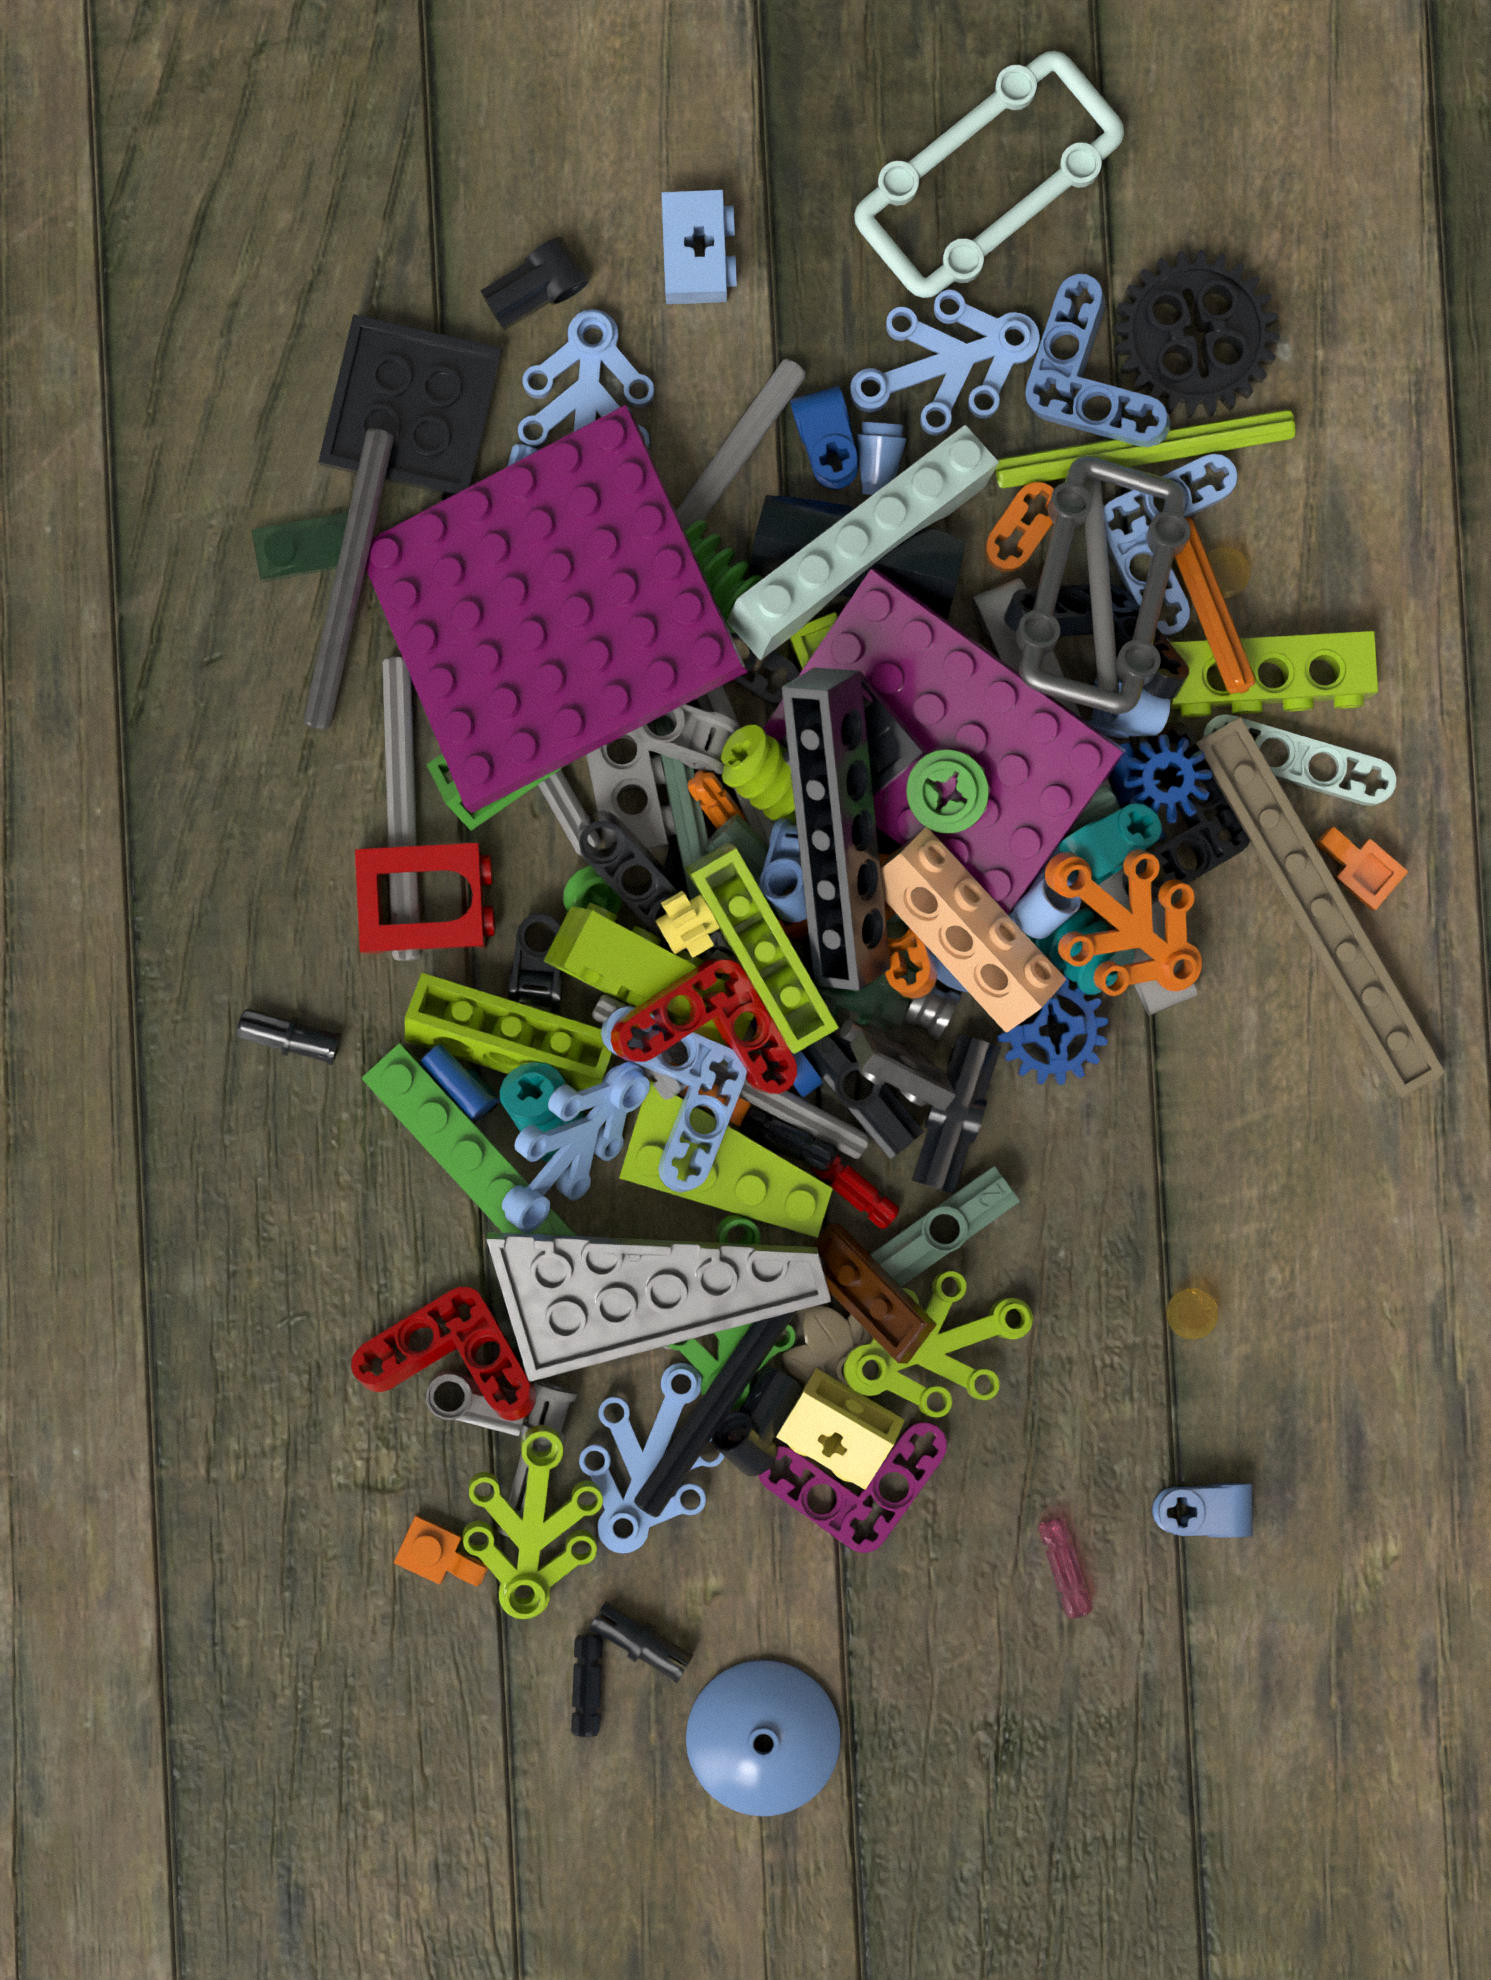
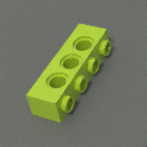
M1374 631L1240 638L1256 678L1255 684L1249 688V691L1240 694V692L1231 694L1228 691H1217L1209 685L1207 671L1210 667L1217 666L1207 640L1170 642L1189 667V676L1176 698L1170 699V709H1181V717L1212 715L1211 707L1232 706V714H1255L1263 712L1262 704L1283 703V711L1285 712L1307 711L1314 709L1313 701L1330 700L1334 701L1335 709L1359 708L1365 706L1366 698H1371L1378 693ZM1322 660L1332 667L1334 671L1332 684L1323 686L1312 680L1309 673L1312 661ZM1272 663L1281 669L1283 673L1281 687L1268 688L1261 683L1258 677V669L1261 664Z
M727 842L684 867L697 891L708 905L720 927L721 933L748 976L790 1051L795 1054L837 1030L839 1027L737 848L731 842Z
M425 973L420 975L405 1015L406 1042L431 1050L437 1045L442 1044L453 1057L509 1074L522 1064L532 1062L546 1063L557 1069L566 1084L577 1092L601 1084L605 1075L611 1070L615 1060V1054L609 1051L603 1043L602 1029Z

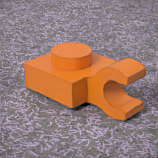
M1331 827V829L1326 828L1314 843L1326 855L1343 866L1333 878L1371 911L1377 910L1409 872L1372 839H1366L1357 848L1335 827Z
M419 1515L414 1517L393 1562L439 1585L443 1583L447 1572H450L457 1578L478 1587L479 1584H482L489 1569L482 1561L458 1551L463 1539L462 1535Z

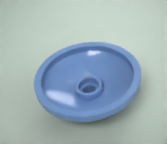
M767 1659L751 1660L736 1664L720 1672L699 1693L692 1706L687 1723L686 1747L690 1765L695 1776L714 1799L724 1806L743 1814L773 1816L799 1808L815 1797L825 1786L837 1763L840 1750V1727L831 1699L813 1677L788 1663ZM760 1734H767L773 1739L772 1748L766 1752H761L754 1747L753 1741Z

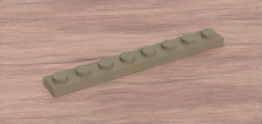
M1236 718L1195 742L1197 750L1204 752V762L1208 769L1212 771V776L1397 1097L1403 1098L1445 1074L1443 1067L1242 718Z

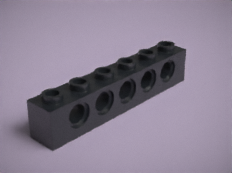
M814 667L782 686L813 978L815 986L860 991L890 969L861 675L858 670Z

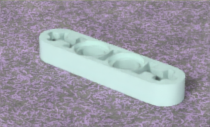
M1223 714L1213 718L1205 725L1201 733V739L1238 717ZM1242 718L1247 729L1257 733L1254 741L1259 749L1262 743L1268 739H1277L1286 746L1288 751L1286 762L1279 767H1270L1277 780L1367 806H1374L1384 802L1392 795L1396 788V776L1393 768L1379 758ZM1323 753L1334 759L1337 769L1333 779L1327 782H1320L1311 776L1309 761L1314 755ZM1347 760L1355 762L1354 767L1350 771L1351 773L1362 776L1367 775L1372 769L1377 770V779L1385 782L1384 789H1377L1369 796L1365 794L1366 785L1354 780L1347 782V790L1340 788L1339 784L1347 773Z

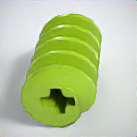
M746 725L738 729L726 740L722 748L721 760L724 764L722 778L724 783L732 788H736L740 796L749 799L752 806L763 810L764 815L772 821L784 817L791 819L793 824H797L791 769L782 757V754L787 749L780 746L776 739L767 735L766 731L757 725Z

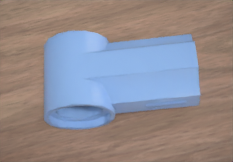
M1057 848V850L1054 852V854L1052 855V857L1049 859V861H1050L1055 855L1061 853L1058 848ZM1047 864L1033 882L1028 893L1016 903L1013 910L1014 918L1021 930L1032 938L1037 939L1047 938L1070 918L1081 905V899L1078 896L1074 898L1063 897L1047 885L1045 880ZM1073 871L1067 878L1068 886L1072 885L1077 879Z

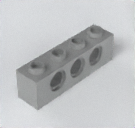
M653 721L647 723L649 730L656 734ZM634 730L620 737L630 739L637 745V754L630 763L616 764L609 758L608 750L614 741L588 753L586 756L598 811L611 812L617 816L649 852L669 848L667 836L674 835L676 832L670 804L660 806L656 786L666 784L660 754L650 756L649 750L642 747L636 739ZM629 788L641 789L648 796L645 809L635 815L626 814L619 808V798ZM601 827L605 848L607 849L616 841V835L612 830Z

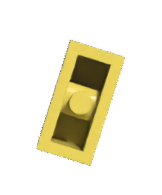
M815 1368L784 1420L776 1438L787 1443L794 1452L803 1456H809L831 1469L840 1479L853 1482L866 1490L894 1446L905 1420Z

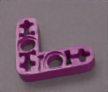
M918 1421L910 1424L898 1438L866 1490L862 1489L858 1495L786 1445H777L778 1454L775 1460H780L784 1455L790 1457L792 1460L789 1464V1469L800 1478H802L804 1469L814 1473L802 1485L798 1498L795 1499L788 1494L795 1487V1484L788 1479L780 1477L774 1482L768 1478L771 1468L758 1475L760 1482L769 1491L844 1545L859 1553H869L877 1550L884 1543L941 1463L947 1451V1441L944 1433L933 1423ZM929 1431L935 1435L932 1444L937 1450L932 1457L926 1453L919 1457L915 1467L924 1471L916 1479L907 1467L895 1463L893 1460L898 1453H901L908 1460L915 1449V1446L910 1441L911 1437L915 1433L923 1437ZM898 1472L907 1479L908 1491L901 1500L888 1501L880 1495L879 1482L885 1474ZM826 1484L835 1490L837 1502L831 1511L817 1513L808 1506L807 1495L813 1486ZM871 1495L880 1507L894 1513L889 1520H885L884 1516L880 1513L872 1525L875 1532H877L876 1537L873 1540L864 1537L860 1542H857L852 1538L855 1530L850 1523L855 1517L861 1521L867 1518L873 1508L863 1504V1502Z

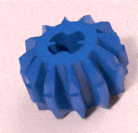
M1160 735L1158 741L1159 754H1156L1151 745L1146 741L1139 746L1141 753L1148 760L1147 764L1136 758L1130 757L1126 766L1131 770L1142 773L1141 777L1126 778L1123 784L1125 788L1129 789L1142 787L1143 791L1135 795L1131 799L1130 804H1142L1145 800L1149 799L1153 802L1150 808L1156 814H1158L1160 806H1166L1167 822L1175 823L1177 819L1175 805L1178 803L1189 817L1196 813L1195 806L1187 797L1188 794L1199 800H1207L1209 792L1204 788L1194 785V781L1210 780L1212 778V771L1206 769L1194 771L1193 766L1200 763L1205 758V754L1200 750L1195 752L1189 759L1184 757L1183 754L1189 745L1188 739L1181 738L1176 751L1171 752L1169 751L1170 741L1168 736ZM1168 766H1172L1179 771L1175 778H1182L1181 787L1171 786L1167 793L1162 792L1156 787L1160 780H1153L1155 770L1164 772Z

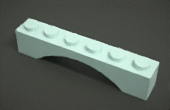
M964 425L738 597L727 623L759 660H762L797 633L838 593L884 555L921 529L950 515L985 488L999 462L971 430Z

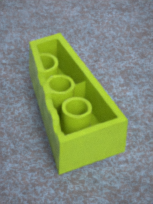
M589 903L587 909L570 907L544 959V962L635 1007H638L704 963V960L698 957L692 958L690 953L684 950L674 955L661 948L659 945L662 940L642 928L634 926L633 930L630 931L615 923L617 918L615 914L593 903ZM723 973L721 979L716 977L717 981L706 990H697L694 984L692 988L701 997L711 991L726 993L727 990L724 984L730 977L729 974ZM678 995L669 1002L667 1014L673 1024H683L689 1018L691 1010L689 1001L684 996ZM748 1011L741 1013L734 1024L735 1033L740 1040L743 1039L754 1017ZM712 1020L693 1032L727 1047Z

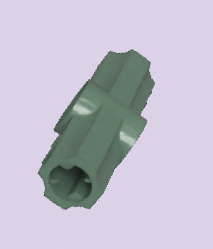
M993 1165L942 1203L931 1208L924 1216L873 1251L870 1256L902 1287L945 1255L958 1249L966 1240L1020 1201ZM940 1214H949L956 1218L959 1223L957 1236L947 1243L936 1241L930 1234L929 1226L931 1221Z

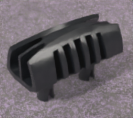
M766 495L755 534L748 574L753 576L759 574L762 578H765L857 507L797 497ZM925 527L884 555L837 595L852 598L869 571L877 569L947 620L959 577L966 541L940 530Z

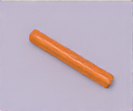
M1187 517L1185 519L1190 526V537L1183 551L1174 557L1226 690L1231 694L1238 692L1243 694L1249 691V688L1255 684L1256 678L1195 523L1190 517Z

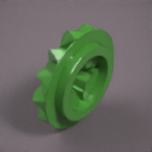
M944 749L926 755L914 766L907 782V800L912 813L924 826L940 833H956L973 826L987 810L986 805L991 788L987 783L985 768L972 759L969 753ZM958 772L956 789L962 793V797L968 800L952 799L939 810L942 804L940 800L943 792L936 788L937 785L930 782V780L945 783L953 776H956Z

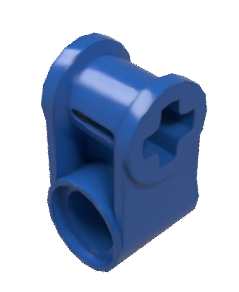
M839 385L791 399L790 404L802 444H805L817 482L830 490H842L848 487L855 480L858 472L857 451L850 431L851 424ZM836 453L839 460H844L842 461L843 470L833 472L832 467L827 465V455Z

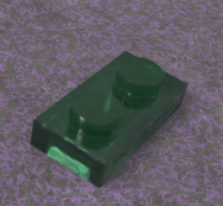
M349 512L251 530L259 576L262 583L335 570L338 564Z

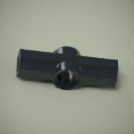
M840 1028L802 1049L801 1052L889 1160L925 1132L885 1083L884 1085L873 1083L872 1093L864 1100L856 1101L850 1099L843 1090L844 1081L849 1075L859 1073L860 1071L858 1070L859 1063L850 1046L851 1042L841 1037Z
M958 1034L946 1071V1076L956 1096L945 1111L933 1105L930 1106L925 1123V1128L928 1130L911 1179L912 1181L954 1194L965 1164L964 1160L969 1145L975 1142L988 1100L984 1098L1001 1047Z

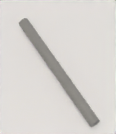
M1087 477L1085 489L1091 495L1092 506L1084 523L1098 688L1120 693L1118 675L1115 670L1117 657L1101 480Z

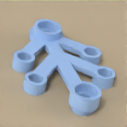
M945 290L936 297L934 303L936 318L946 324L958 322L985 336L982 339L966 344L917 321L916 315L909 308L897 307L888 314L886 321L888 334L898 341L909 340L937 353V355L886 373L873 368L864 369L858 372L851 382L850 398L859 410L869 413L876 412L888 403L891 393L946 374L933 403L925 406L920 417L922 429L930 435L938 436L945 433L950 426L951 410L973 364L994 357L983 385L973 389L968 400L969 410L975 417L981 419L989 418L998 409L999 393L1012 365L1026 362L1035 354L1040 341L1039 330L1031 318L1015 312L1007 313L997 319L965 304L964 298L957 291ZM945 299H953L957 302L959 310L953 315H946L941 311L940 303ZM897 316L907 317L911 322L910 329L905 332L896 331L892 326L893 319ZM1011 329L1019 330L1024 336V341L1017 346L1010 345L1005 339V333ZM867 380H874L880 385L881 390L876 396L869 397L862 392L861 385ZM979 394H988L993 400V406L988 410H980L974 403L975 397ZM935 410L940 411L945 416V423L940 427L930 426L926 420L928 413Z
M590 309L577 314L568 327L569 342L541 365L531 366L525 371L522 378L525 392L532 398L541 399L551 393L554 386L553 380L580 360L579 380L537 415L527 416L519 423L518 435L523 445L531 446L535 449L545 445L549 438V432L575 410L574 432L596 420V411L603 417L620 408L599 383L601 362L624 385V396L631 406L642 408L652 402L654 398L653 382L647 376L639 374L616 347L618 341L617 325L607 313ZM591 328L599 329L603 334L602 340L594 345L588 344L583 339L585 332ZM535 374L546 376L548 382L545 388L541 390L532 389L528 384L531 376ZM644 383L649 388L647 396L643 399L633 398L629 393L633 384ZM530 424H538L543 428L542 436L537 440H528L524 436L525 428ZM638 425L649 449V434L644 427Z
M626 1062L615 1066L605 1075L601 1084L579 1092L569 1085L559 1087L551 1095L548 1108L563 1121H570L580 1111L594 1108L586 1117L543 1132L535 1125H530L517 1136L515 1150L530 1162L539 1160L545 1153L559 1149L528 1187L519 1185L512 1188L503 1200L502 1209L505 1211L506 1219L521 1232H532L544 1222L550 1210V1201L544 1195L555 1181L556 1189L571 1201L578 1200L587 1192L591 1184L589 1173L593 1154H596L603 1161H609L620 1152L624 1143L622 1132L626 1114L642 1104L650 1088L649 1080L645 1077L644 1070L638 1064Z
M674 1363L663 1373L661 1389L665 1398L643 1452L629 1421L630 1408L628 1403L621 1397L612 1396L605 1399L600 1405L599 1418L605 1426L611 1429L632 1479L624 1500L608 1469L611 1462L608 1450L602 1445L592 1444L587 1446L580 1455L579 1464L582 1471L591 1476L593 1482L602 1491L603 1507L605 1510L598 1521L599 1537L602 1543L614 1552L630 1553L637 1550L646 1541L649 1527L682 1513L695 1515L705 1506L706 1494L703 1488L695 1483H686L679 1487L676 1495L670 1499L658 1517L648 1515L634 1503L636 1495L663 1457L684 1404L695 1400L701 1391V1375L689 1363ZM678 1374L687 1375L691 1380L690 1390L683 1394L675 1392L671 1386L674 1376ZM610 1403H618L624 1409V1417L618 1422H611L605 1416V1407ZM590 1451L601 1452L605 1458L604 1466L598 1470L590 1469L585 1462L587 1453ZM720 1453L716 1459L709 1461L700 1455L691 1470L702 1465L705 1467L717 1466L722 1462L724 1456ZM689 1489L697 1491L701 1498L699 1505L691 1509L684 1507L680 1500L681 1494ZM620 1518L630 1520L633 1524V1532L627 1537L618 1536L613 1528L616 1520Z

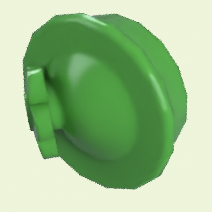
M591 865L578 870L568 880L563 896V904L567 913L571 906L587 909L589 903H593L616 915L622 905V899Z

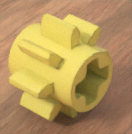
M681 891L661 903L667 914L655 921L674 954L687 948L692 958L714 946L709 934L720 929L701 894L689 901L685 893Z

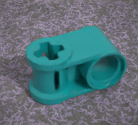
M1134 803L1098 822L1095 821L1082 827L1064 839L1057 847L1061 853L1070 852L1084 859L1091 868V880L1099 885L1123 869L1124 860L1131 851L1136 849L1146 850L1159 839L1161 822L1151 808L1144 804ZM1074 870L1073 872L1078 877L1079 871Z

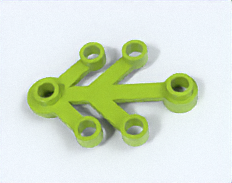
M954 1271L941 1272L933 1281L932 1289L934 1293L925 1312L937 1325L908 1364L897 1363L874 1338H872L870 1344L859 1345L847 1355L843 1372L845 1380L852 1390L867 1396L878 1395L888 1390L918 1405L923 1414L929 1417H942L951 1409L952 1397L945 1388L939 1386H929L926 1388L897 1372L918 1364L966 1388L968 1394L974 1399L989 1400L996 1396L999 1391L1000 1382L993 1371L988 1369L975 1370L945 1354L996 1335L1004 1339L1021 1338L1029 1332L1032 1326V1311L1020 1299L1003 1298L992 1305L989 1316L939 1333L952 1303L960 1300L966 1292L965 1279L961 1274ZM947 1277H952L957 1283V1291L950 1297L946 1296L941 1288L943 1280ZM903 1288V1290L919 1305L917 1295L912 1290ZM1011 1309H1016L1021 1315V1322L1014 1329L1010 1328L1005 1320L1007 1312ZM868 1360H874L879 1367L878 1375L872 1380L865 1378L862 1372L863 1365ZM980 1375H985L990 1380V1388L985 1394H979L975 1389V1380ZM938 1392L943 1398V1404L939 1410L933 1412L928 1408L927 1398L931 1393Z
M537 1425L528 1429L521 1440L522 1458L529 1466L523 1518L520 1517L500 1493L499 1481L492 1473L486 1471L478 1472L471 1477L468 1484L471 1501L477 1506L484 1507L519 1548L517 1568L494 1544L493 1529L484 1521H473L465 1527L463 1531L464 1548L471 1555L478 1556L501 1582L498 1590L499 1602L507 1614L518 1619H530L541 1614L550 1600L549 1588L578 1565L590 1563L597 1554L595 1537L587 1530H575L566 1539V1549L538 1569L541 1549L582 1517L596 1514L603 1505L600 1487L592 1481H581L572 1489L571 1499L544 1519L549 1471L558 1465L563 1456L561 1436L554 1428L547 1425ZM539 1437H545L550 1440L551 1445L545 1451H537L532 1447L533 1441ZM482 1482L490 1483L494 1488L493 1492L487 1496H480L474 1490ZM590 1491L597 1497L592 1504L583 1505L578 1502V1496L583 1492ZM475 1532H483L488 1536V1539L482 1545H474L469 1541V1537ZM577 1541H587L591 1545L590 1549L584 1554H577L572 1550V1546ZM521 1585H528L534 1590L533 1594L528 1598H519L514 1592Z

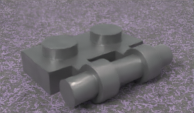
M848 1019L843 1024L840 1035L851 1042L850 1046L859 1063L858 1070L864 1077L877 1085H884L887 1082L899 1088L900 1092L907 1099L919 1106L929 1103L943 1111L947 1109L956 1094L945 1072L934 1066V1061L925 1057L919 1047L907 1041L899 1044L888 1038L883 1029L870 1022L862 1025L852 1019Z

